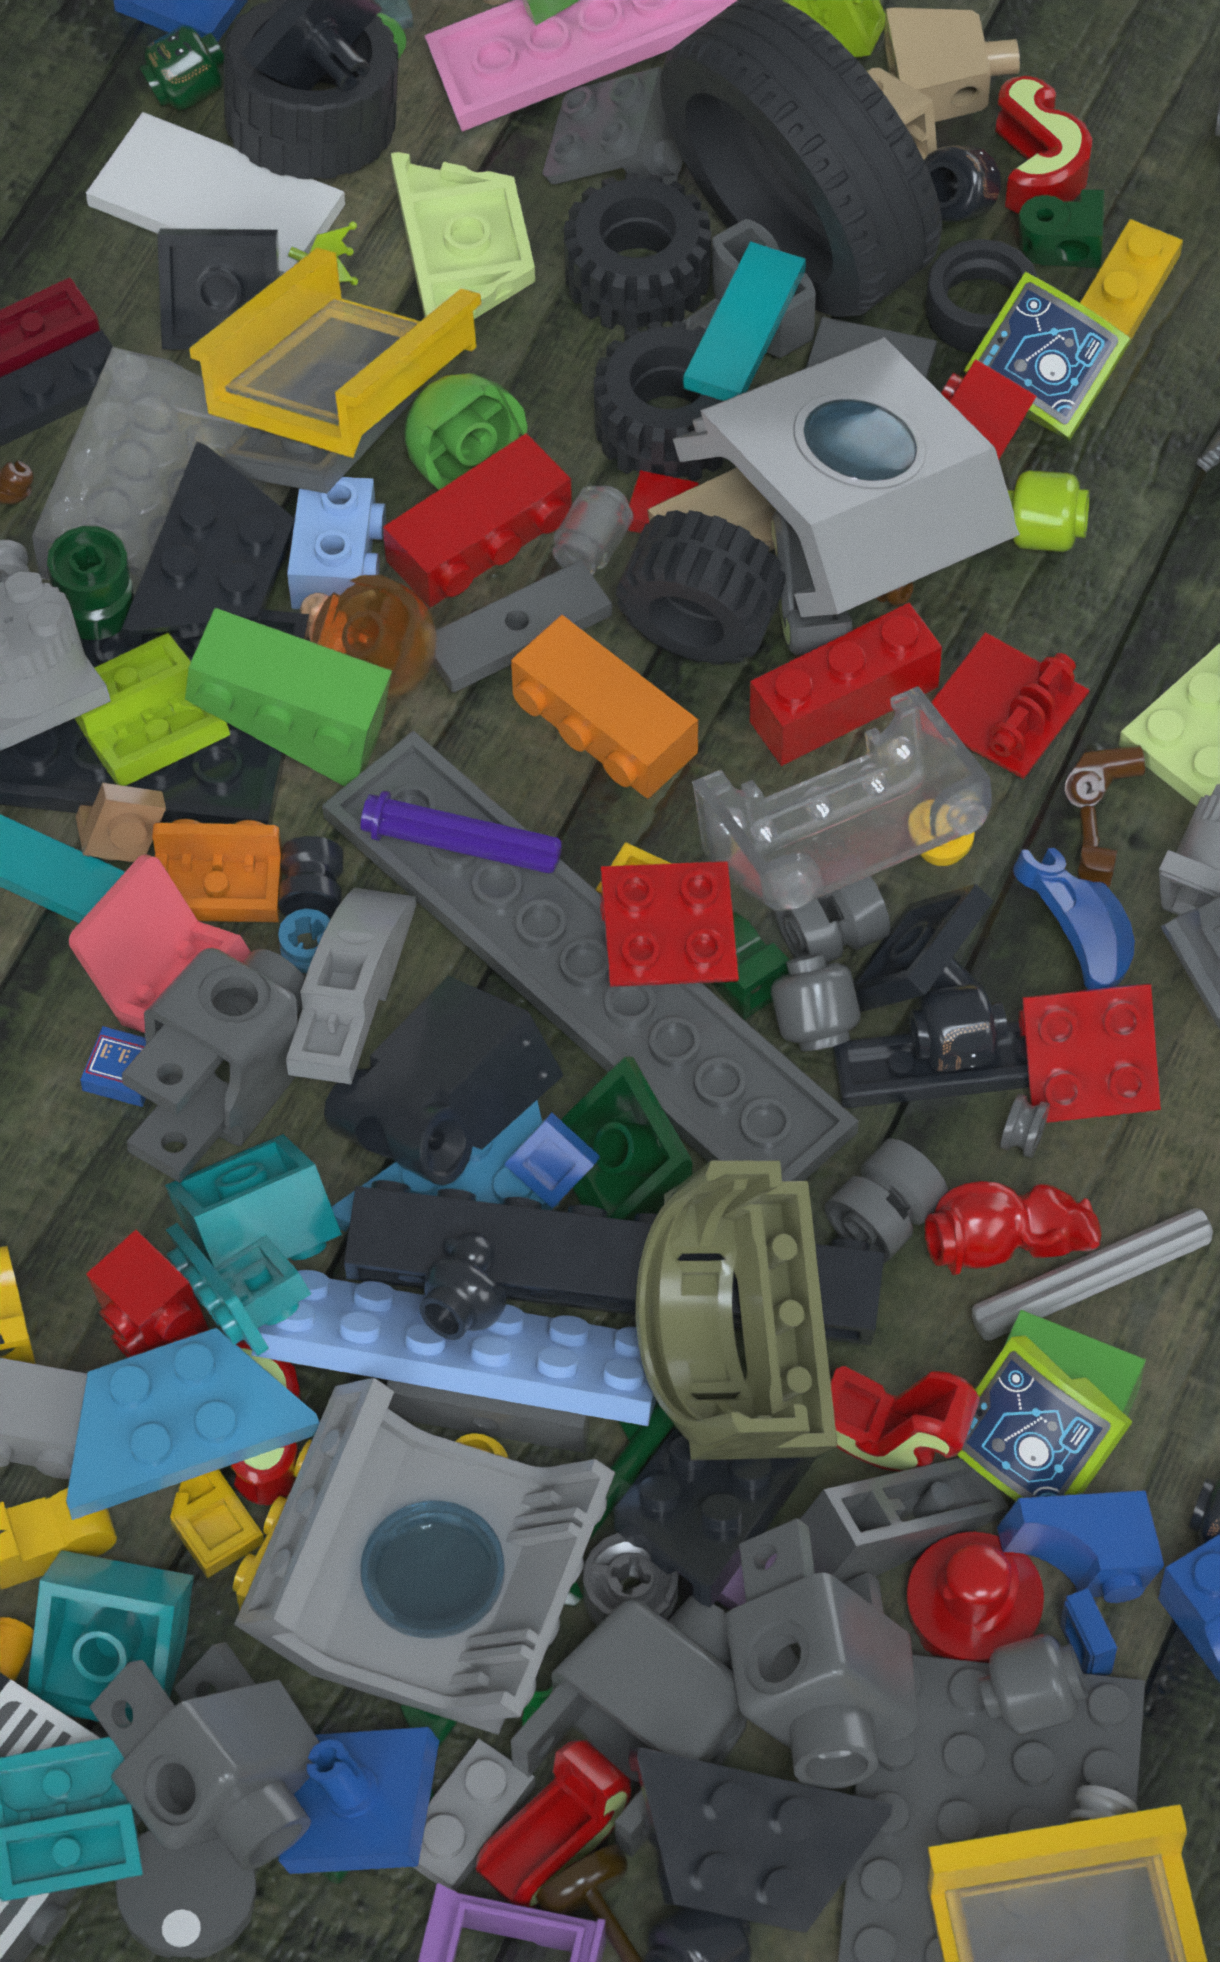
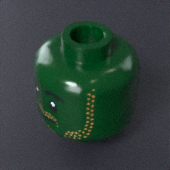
M185 24L155 40L145 48L144 58L146 63L139 68L162 107L170 103L175 109L184 111L222 88L223 76L219 67L224 65V53L211 32L201 37L194 27Z

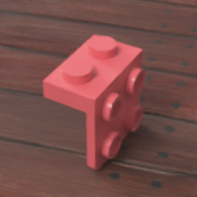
M143 854L136 859L75 927L69 937L70 948L121 1025L145 1033L144 1012L202 950L216 948L240 962H243L251 953L240 935L199 922L160 860L147 854Z

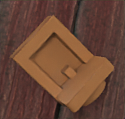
M102 783L94 805H81L76 814L83 855L99 857L104 860L135 862L139 856L147 854L153 841V825L160 823L166 809L162 791Z

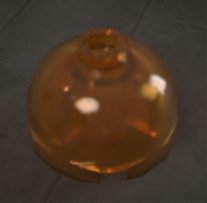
M360 575L350 580L355 585L347 588L341 595L333 592L324 601L314 622L311 642L391 670L392 675L387 701L413 690L427 676L435 660L438 638L431 611L411 589L383 575Z

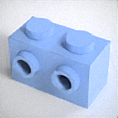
M342 477L328 493L299 488L287 574L292 609H300L303 600L310 594L324 593L330 597L333 604L339 607L341 612L364 613L367 589L377 590L379 581L380 558L379 553H372L373 539H384L383 526L386 524V505L375 502L373 479Z

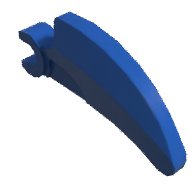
M1048 848L1041 863L1034 859L1028 849L1022 850L1013 867L1014 875L1023 885L1039 893L1059 921L1081 965L1084 985L1088 990L1117 987L1129 969L1134 956L1135 944L1131 922L1119 900L1103 882L1078 879L1065 870L1066 860L1055 848Z

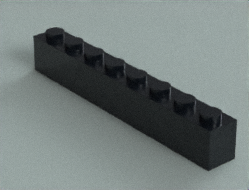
M389 1180L373 1181L371 1188L355 1186L344 1261L347 1279L376 1281L424 1289V1278L428 1268L439 1258L445 1257L442 1250L443 1240L449 1237L458 1238L464 1233L477 1232L486 1236L495 1248V1262L488 1274L495 1280L497 1286L505 1288L507 1299L636 1316V1288L641 1256L648 1233L657 1214H636L633 1221L607 1218V1211L586 1205L570 1206L568 1213L543 1210L541 1209L542 1204L540 1202L523 1197H506L503 1199L502 1204L476 1201L475 1194L460 1189H439L437 1196L410 1193V1186ZM834 1239L831 1241L830 1246L815 1244L826 1340L871 1345L876 1331L884 1253L870 1251L868 1243L855 1239ZM720 1253L682 1254L677 1260L720 1261L726 1259ZM733 1271V1328L743 1329L738 1280Z

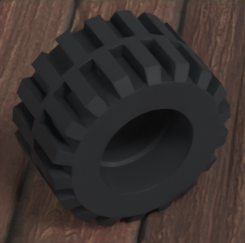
M638 173L625 174V180L616 181L614 177L602 180L599 190L589 187L582 193V202H574L571 206L569 220L565 221L564 226L566 285H569V295L574 304L581 303L582 313L589 319L599 316L601 317V326L613 330L616 325L625 326L626 332L635 327L637 329L638 327H647V323L660 321L661 327L667 321L672 324L673 321L681 322L685 320V310L694 312L700 306L701 295L707 294L710 285V219L707 211H701V201L695 194L685 196V186L676 181L669 185L663 183V176L650 174L649 179H639ZM637 248L657 252V254L641 258L627 257L618 253Z
M660 321L647 323V330L640 332L635 327L624 332V342L613 340L606 348V357L599 358L596 365V377H594L595 433L597 441H602V451L609 460L617 458V468L626 474L633 470L640 473V470L674 478L687 476L689 481H695L702 478L703 469L707 468L714 472L723 466V457L680 462L673 442L674 438L695 430L692 420L702 416L700 410L723 402L722 400L684 388V374L707 329L698 326L694 331L686 329V322L673 321L672 327H661ZM674 396L686 399L692 403L681 408L662 409L653 407L646 402L658 397Z
M678 510L667 511L665 516L658 514L650 519L649 524H645L617 586L616 596L619 597L617 604L620 611L627 615L626 620L628 623L643 633L642 636L651 643L664 648L663 650L699 663L704 661L712 665H724L726 661L736 664L743 662L745 657L751 658L757 652L784 591L786 578L785 573L780 570L782 564L778 557L768 552L769 547L761 539L753 537L750 531L740 525L736 526L727 522V519L715 515L713 517L698 511L689 510L688 513Z

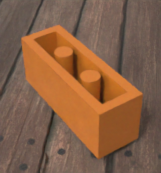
M564 615L559 616L511 659L512 692L520 707L532 716L541 715L558 729L564 741L574 750L579 752L585 750L603 764L608 775L617 784L623 787L631 786L645 798L649 799L698 753V719Z

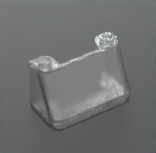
M919 686L890 698L891 707L895 711V716L890 725L882 733L877 728L866 731L867 755L766 798H764L763 793L753 780L741 784L742 790L734 788L722 770L692 782L702 848L710 862L728 861L729 878L732 882L769 908L776 911H786L802 907L817 898L961 836L975 832L983 825L991 810L990 777Z

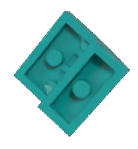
M110 1737L0 1758L1 1902L143 1875L134 1808L111 1778L113 1772L125 1758Z

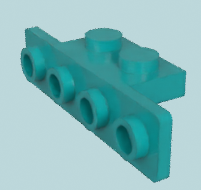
M178 1223L166 1229L176 1248L166 1254L171 1264L190 1282L195 1297L202 1306H205L214 1322L221 1326L230 1342L235 1345L244 1339L257 1356L269 1349L257 1328L264 1324L270 1326L286 1320L298 1309L299 1302L312 1294L300 1273L267 1236L262 1237L214 1268Z

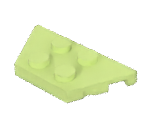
M401 152L391 153L392 171L424 318L460 288L481 294V305L473 311L475 319L535 282L534 261L513 176L489 171L482 173L473 172L466 166L443 162L441 170L410 164V154Z

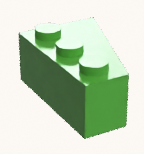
M215 608L188 668L185 700L345 787L366 769L378 741L392 671Z

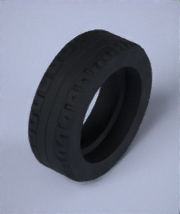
M737 0L669 51L660 75V96L669 129L691 175L727 228L734 226L744 219L752 220L764 227L773 236L780 251L806 259L805 273L812 281L815 289V310L837 317L862 315L932 262L941 238L942 217L937 193L927 166L907 127L880 87L858 60L817 21L782 0Z

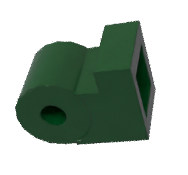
M1081 189V202L1062 201L1055 196L1049 195L1035 196L1027 200L1019 213V250L1030 262L1035 264L1101 268L1105 190Z
M733 912L739 980L735 982H712L711 984L743 1020H746L773 1002L771 986L778 977L789 973L786 962L790 961V959L774 943L767 946L750 922L741 914ZM763 984L757 992L750 994L752 990Z

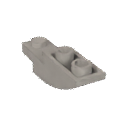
M354 888L343 899L318 944L300 992L303 1009L286 1057L288 1075L352 1084L378 1000L386 1001L417 905L416 896Z

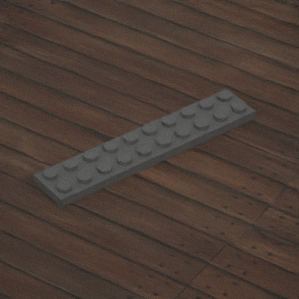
M415 731L408 734L322 804L325 820L410 896H416V901L607 1072L614 1068L625 1056L634 1057L676 1133L706 1161H780L782 1181H804L858 1133L859 1121L702 983L610 987L605 921H601L600 896L602 895L561 859L554 872L543 873L382 835L379 841L371 839V833L361 831V816L367 796L369 794L379 796L383 790L391 793L392 800L526 830Z

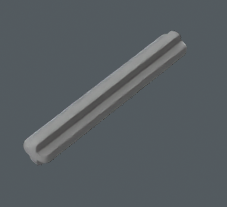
M1192 1208L983 1300L972 1308L971 1317L974 1326L984 1340L991 1341L1011 1332L1020 1310L1043 1318L1208 1245L1212 1240L1213 1234L1210 1221L1201 1209Z

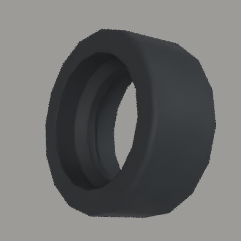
M985 239L957 243L942 252L930 268L927 284L925 312L931 329L944 343L963 352L975 353L999 313L989 315L969 313L955 306L947 297L949 289L962 281L979 278L994 280L1008 287L1013 292L1025 271L1037 277L1033 264L1020 250L1001 241Z

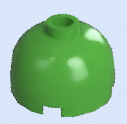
M473 373L446 375L432 382L415 398L406 417L404 434L410 460L419 472L436 489L440 490L518 439L519 433L521 435L527 433L528 426L524 408L501 385Z

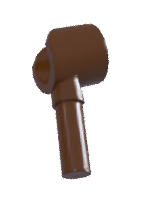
M1084 806L1080 810L1083 846L1078 879L1103 882L1107 887H1110L1117 850L1098 847L1100 838L1096 808Z

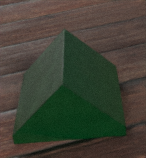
M625 1056L561 1119L568 1128L600 1156L595 1165L574 1185L573 1190L582 1205L598 1207L607 1211V1218L633 1221L636 1214L648 1213L658 1215L665 1204L664 1194L692 1176V1159L634 1057Z

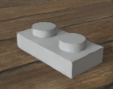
M478 1739L430 1801L418 1867L413 1868L434 1883H439L456 1892L476 1866L477 1856L486 1841L514 1816L536 1787L535 1776L531 1774L528 1778L512 1765L510 1759Z

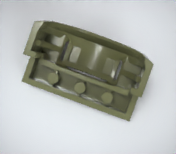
M710 1161L683 1183L664 1194L665 1204L656 1216L644 1245L636 1288V1328L639 1351L646 1378L662 1409L680 1433L689 1440L691 1460L816 1457L837 1447V1437L808 1181H782L780 1161ZM720 1253L726 1260L679 1261L677 1259L682 1254ZM733 1271L738 1280L747 1365L746 1378H744L740 1366L733 1328ZM732 1397H736L735 1399H696V1398H732Z

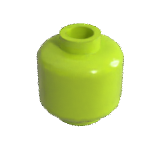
M1033 470L1024 471L1020 474L1016 481L1015 490H1008L1014 511L1015 524L1020 533L1013 540L1019 548L1064 552L1072 548L1076 538L1086 537L1089 515V490L1080 489L1079 481L1073 474Z

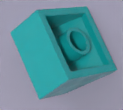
M284 1134L191 1173L181 1183L175 1180L165 1185L190 1239L214 1268L264 1236H267L287 1259L303 1260L323 1251L327 1246L326 1241L342 1235L316 1165Z
M61 1550L39 1582L27 1690L64 1715L99 1721L89 1706L129 1662L143 1660L170 1699L187 1635L194 1575ZM127 1702L125 1705V1715L132 1723L133 1710Z

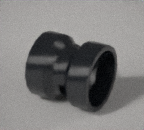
M303 836L293 838L284 844L281 849V871L286 876V879L279 886L278 896L279 910L284 915L288 916L296 910L313 909L326 914L329 919L332 918L336 909L341 904L342 897L341 887L337 884L336 879L343 873L344 852L338 843L318 836Z

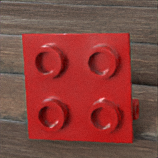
M985 632L919 717V721L1025 779L1087 697L1090 689L1074 681L1073 671L1076 669V665L1066 654L1056 653L1054 657H1046L1042 662H1039Z
M728 861L601 866L603 896H600L601 921H605L610 987L735 982L739 980Z
M1150 983L1022 997L1023 1010L1018 1012V1021L1021 1036H1025L1030 1101L1033 1106L1039 1105L1041 1101L1050 1104L1046 1123L1161 1110L1152 988Z

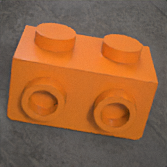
M180 819L172 823H155L153 825L152 838L155 857L160 860L198 921L279 922L278 896L279 886L282 883V844L278 826L265 825L253 820L239 821L235 824H202L191 819Z

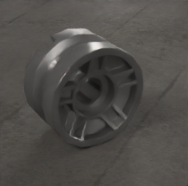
M619 1533L604 1538L591 1550L584 1564V1605L590 1620L598 1626L619 1604L625 1600L636 1599L669 1621L678 1606V1571L666 1575L651 1562L647 1551L634 1547ZM634 1577L642 1583L633 1588L632 1594L623 1593V1586L620 1584L623 1579Z

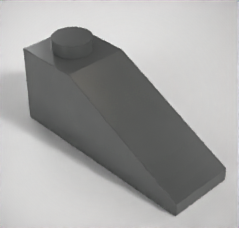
M960 1457L824 1489L800 1518V1521L809 1527L814 1572L828 1573L844 1583L867 1572L874 1577L922 1555L930 1546L941 1539L958 1533L971 1532L1003 1517L1010 1508L998 1488Z

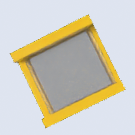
M316 248L189 348L191 359L201 363L208 414L353 458L361 436L464 349L473 351L477 348L473 311L481 305V294L460 288L422 321L414 320L342 299L336 253Z
M1181 1804L928 1847L930 1872L927 1887L943 1962H1207L1181 1855L1187 1834Z

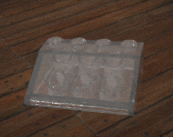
M112 347L32 535L41 578L50 580L47 567L48 551L59 536L70 529L80 526H99L112 531L123 541L128 556L130 579L135 596L196 442L206 444L222 458L250 427L208 414L202 377L169 360ZM248 479L263 492L266 482Z

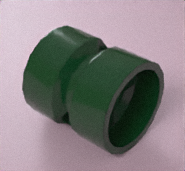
M80 526L66 531L54 541L48 551L47 567L52 587L59 588V591L64 593L69 601L80 638L84 640H102L115 636L122 631V626L134 599L128 556L123 541L112 531L99 526Z

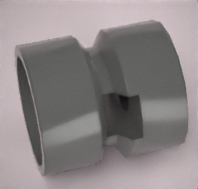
M853 862L824 875L821 878L820 888L806 883L774 898L775 918L784 942L794 959L806 955L824 953L827 964L842 957L844 945L856 951L890 935V920L884 900L869 872L858 862Z
M891 1138L884 1141L861 1165V1177L853 1176L849 1178L825 1203L827 1218L841 1238L855 1239L868 1243L870 1251L884 1253L883 1263L889 1261L912 1237V1224L921 1225L925 1223L926 1217L935 1212L942 1196L949 1192L946 1182L938 1169L921 1152L899 1139Z

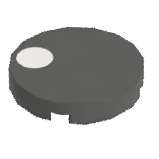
M150 1830L143 1833L138 1838L143 1875L116 1880L118 1909L133 1939L155 1955L171 1959V1956L179 1958L189 1956L190 1960L210 1957L233 1944L250 1923L254 1911V1901L257 1895L255 1869L243 1871L221 1839L172 1850L164 1848Z

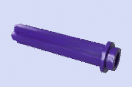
M384 790L379 796L373 794L367 796L361 816V831L371 833V839L379 841L382 835L543 873L554 872L560 860L561 840L557 837L392 800L391 793Z

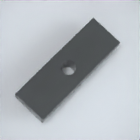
M580 560L423 636V650L451 692L454 693L511 665V659L559 616L564 615L583 630L612 616V603L585 564Z
M391 1380L387 1382V1387L394 1391L388 1409L406 1421L585 1453L590 1432L588 1415Z

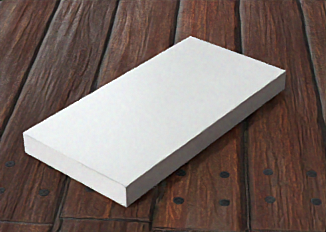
M142 112L86 192L88 206L157 234L160 228L278 229L279 277L299 262L287 256L291 246L309 254L316 236L329 230L345 206L344 191L311 178L310 180L296 179L294 176H282L272 173L269 169L259 167L250 162L245 154H241L233 147Z

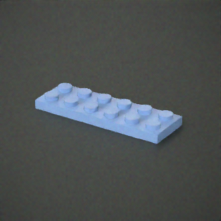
M314 1270L298 1271L312 1294L301 1300L298 1309L286 1320L270 1326L264 1324L257 1328L269 1349L259 1356L253 1350L251 1356L644 1426L649 1425L656 1403V1398L650 1388L641 1361L636 1327L614 1329L591 1325L575 1316L565 1315L552 1318L523 1313L521 1309L506 1304L500 1318L489 1328L476 1331L468 1330L460 1339L450 1340L435 1333L422 1319L419 1305L426 1297V1294L421 1295L393 1290L389 1285L376 1281L358 1284L330 1279L325 1274Z

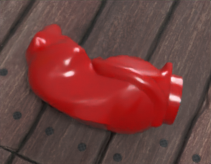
M979 1181L965 1183L943 1195L936 1206L934 1214H929L925 1220L926 1244L932 1261L936 1266L947 1265L954 1276L960 1274L962 1267L978 1269L1002 1264L1012 1259L1017 1248L1025 1249L1033 1258L1064 1256L1072 1251H1094L1100 1246L1102 1236L1100 1222L1092 1209L1089 1199L1084 1198L1081 1202H1077L1070 1194L1059 1188L1042 1183L1034 1186L1026 1195H1018L1012 1188L996 1182Z

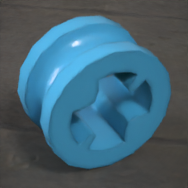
M302 909L286 916L280 924L278 938L281 956L291 962L301 973L308 972L318 946L305 950L302 942L298 945L297 936L311 933L312 940H315L317 937V944H319L330 922L329 917L318 910Z

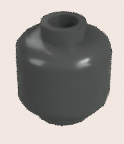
M824 953L806 955L787 961L789 973L778 977L771 986V996L782 1037L786 1041L799 1043L801 1051L819 1050L849 1041V1030L855 1028L861 1019V1012L849 968L839 963L826 964Z
M1040 1634L994 1649L989 1660L990 1676L979 1679L982 1698L989 1717L994 1719L1003 1716L1008 1727L1019 1735H1027L1072 1721L1078 1712V1701L1087 1698L1084 1677L1072 1645L1068 1644L1061 1647L1060 1643L1049 1634Z

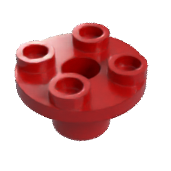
M982 1532L958 1533L934 1543L915 1563L908 1581L907 1610L911 1624L920 1638V1643L932 1655L942 1656L946 1659L989 1663L990 1655L994 1649L1034 1636L1042 1617L1044 1589L1039 1572L1031 1559L1023 1553L1003 1552L999 1536Z

